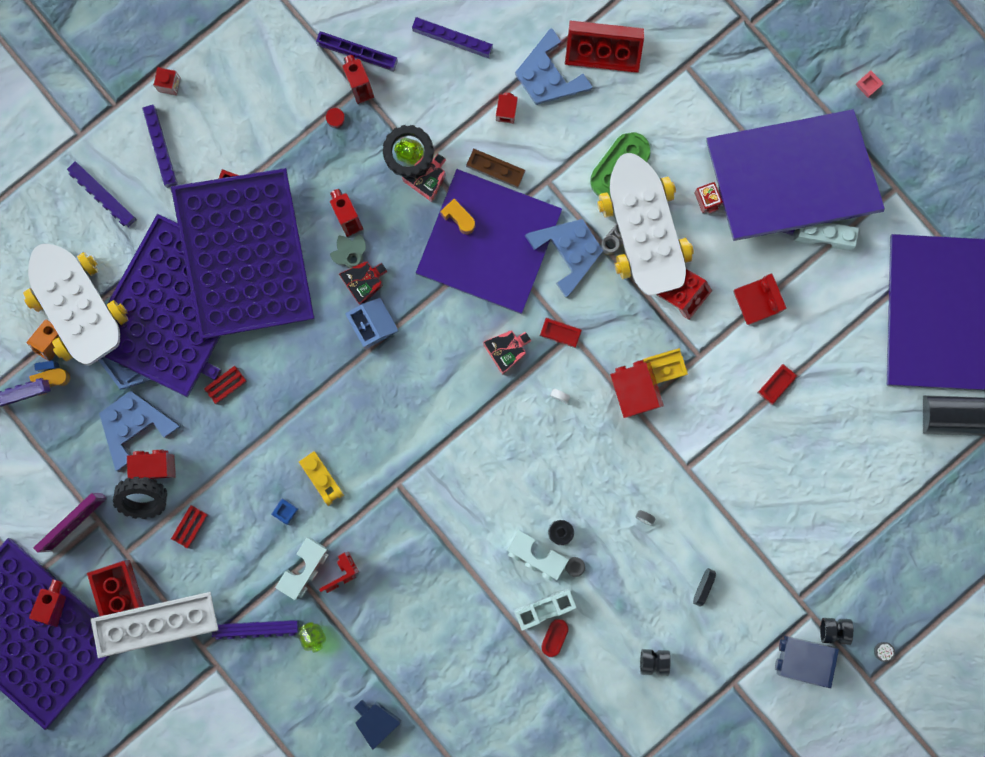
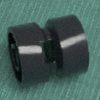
M557 520L550 524L548 536L553 543L566 545L572 541L574 529L569 522Z
M822 618L820 625L822 643L834 644L837 641L838 644L851 645L854 632L851 619H839L836 621L835 618Z
M642 649L640 655V674L652 675L655 672L658 676H669L670 651L658 650L655 653L652 649Z

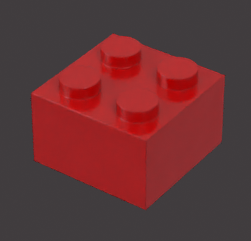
M163 449L152 450V454L145 451H133V455H127L128 478H176L175 454H170L168 450Z

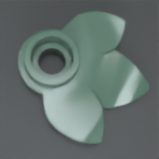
M360 234L353 241L339 235L337 239L338 250L331 252L330 256L338 265H346L348 268L355 267L363 263L362 254L366 250L365 240ZM352 257L357 258L356 263L350 262Z

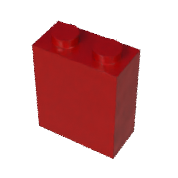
M644 360L634 362L633 367L626 368V366L616 368L614 373L610 374L623 418L632 417L664 406L651 362L644 363Z

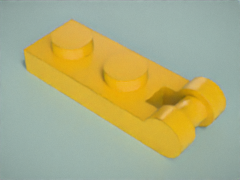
M315 451L299 461V464L327 506L333 504L335 499H340L344 496V493ZM332 487L334 491L328 495L325 490Z

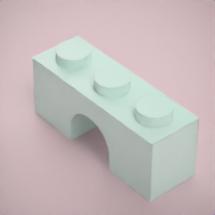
M824 223L796 229L794 241L808 244L828 243L832 245L831 248L850 251L856 247L859 228Z
M517 530L506 549L509 551L508 556L517 561L521 558L526 561L525 566L533 571L536 568L543 571L542 576L550 581L553 578L557 580L569 560L553 550L543 559L535 558L531 553V547L535 539Z
M307 537L297 552V555L305 561L306 567L304 572L296 575L289 570L285 571L275 588L294 600H297L299 597L302 598L308 590L305 586L309 580L313 581L318 574V571H316L319 564L323 565L329 555L326 553L329 549Z
M566 589L514 610L521 630H525L540 624V622L548 618L574 610L576 605L570 590Z

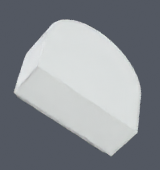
M553 389L550 397L565 404L570 399L568 394L557 389Z

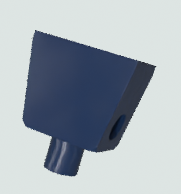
M361 700L354 707L361 715L355 724L372 750L401 723L397 716L378 702L369 707Z

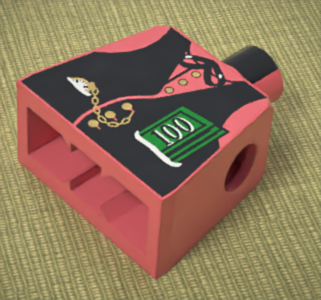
M437 153L430 167L423 174L416 175L413 178L402 177L403 182L432 202L446 176L445 171L441 169L446 159Z
M511 330L484 341L483 345L503 375L526 355L523 346L530 343L531 339L526 332L516 337Z

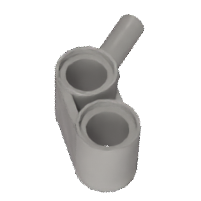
M618 224L611 229L601 243L602 252L605 255H613L623 244L621 235L617 232ZM611 241L614 243L615 248L607 249L605 243Z

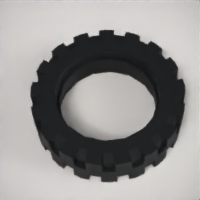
M401 125L399 128H394L386 136V140L383 143V157L388 168L394 174L404 178H413L416 175L423 174L433 161V143L430 136L422 128H417L415 125ZM401 137H415L424 146V156L415 166H402L393 158V146Z
M147 477L126 478L125 481L121 480L115 486L113 506L126 517L131 516L134 519L154 518L156 515H161L162 511L166 509L167 489L164 488L163 484L157 483L154 479L149 480ZM144 494L154 498V500L150 502H135L126 496Z

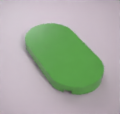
M637 132L622 134L595 167L591 175L590 184L593 192L598 197L599 194L606 192L610 197L611 174L621 155L632 153L644 161H648L650 145L643 135Z

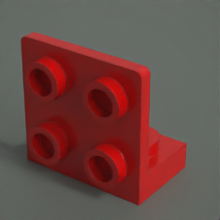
M686 269V276L682 287L656 295L677 307L683 317L690 320L710 295L712 289L705 279Z
M772 273L760 280L733 290L747 325L787 309Z
M349 551L339 555V560L337 561L341 571H345L347 574L319 588L320 592L325 590L326 593H329L338 588V583L341 581L346 584L357 578L355 574L359 570Z

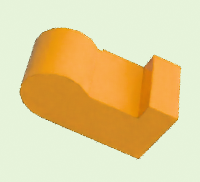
M455 199L440 211L441 216L445 220L450 217L459 226L461 233L467 235L474 231L475 221L473 217Z
M60 368L29 376L30 381L33 382L39 378L49 380L50 387L57 385L65 386L71 379L69 372Z

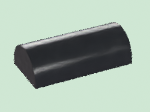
M924 395L923 434L985 436V397Z

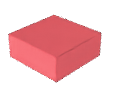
M872 70L856 83L857 87L868 98L884 84Z

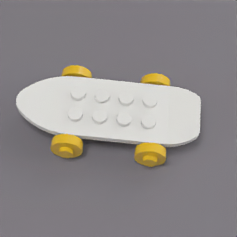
M626 153L620 156L613 168L610 179V197L607 192L599 194V201H597L598 210L603 213L605 218L613 216L614 210L626 255L616 256L617 263H614L616 273L620 274L622 279L630 278L632 273L637 286L647 295H655L682 287L685 280V263L692 261L694 250L687 238L678 239L667 202L674 200V193H676L675 184L671 182L668 176L659 179L654 169L639 156Z
M41 244L33 250L29 260L28 275L31 288L23 292L26 298L24 301L30 309L33 308L36 312L44 309L60 336L52 341L55 347L53 350L59 358L62 357L67 362L75 358L84 365H92L119 346L120 331L115 320L121 325L128 321L126 316L128 312L121 303L118 305L115 300L108 303L107 306L85 272L87 271L91 276L99 272L96 267L98 264L92 255L88 256L83 252L77 256V260L70 252L59 246Z

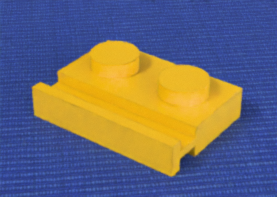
M680 348L642 359L644 363L651 362L657 384L688 375Z

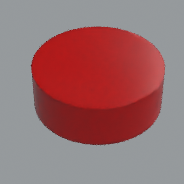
M332 108L326 113L328 125L333 128H339L344 124L345 116L341 109Z

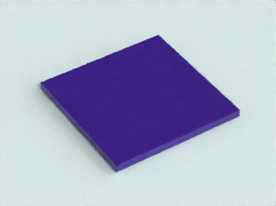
M456 169L440 211L455 199L473 217L475 229L471 234H463L460 232L459 226L450 217L445 220L439 212L416 274L522 314L550 243V240H548L538 248L533 249L525 235L556 226L562 208Z

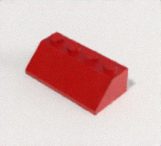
M570 20L565 65L639 73L644 43V28Z
M124 560L87 573L99 616L145 607L130 560Z

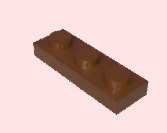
M474 148L466 164L467 168L517 189L526 171Z

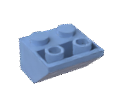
M381 298L361 304L345 313L365 350L399 332Z

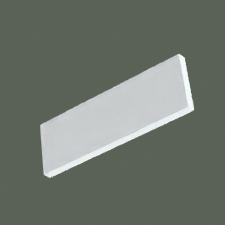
M211 592L91 618L98 658L218 631Z

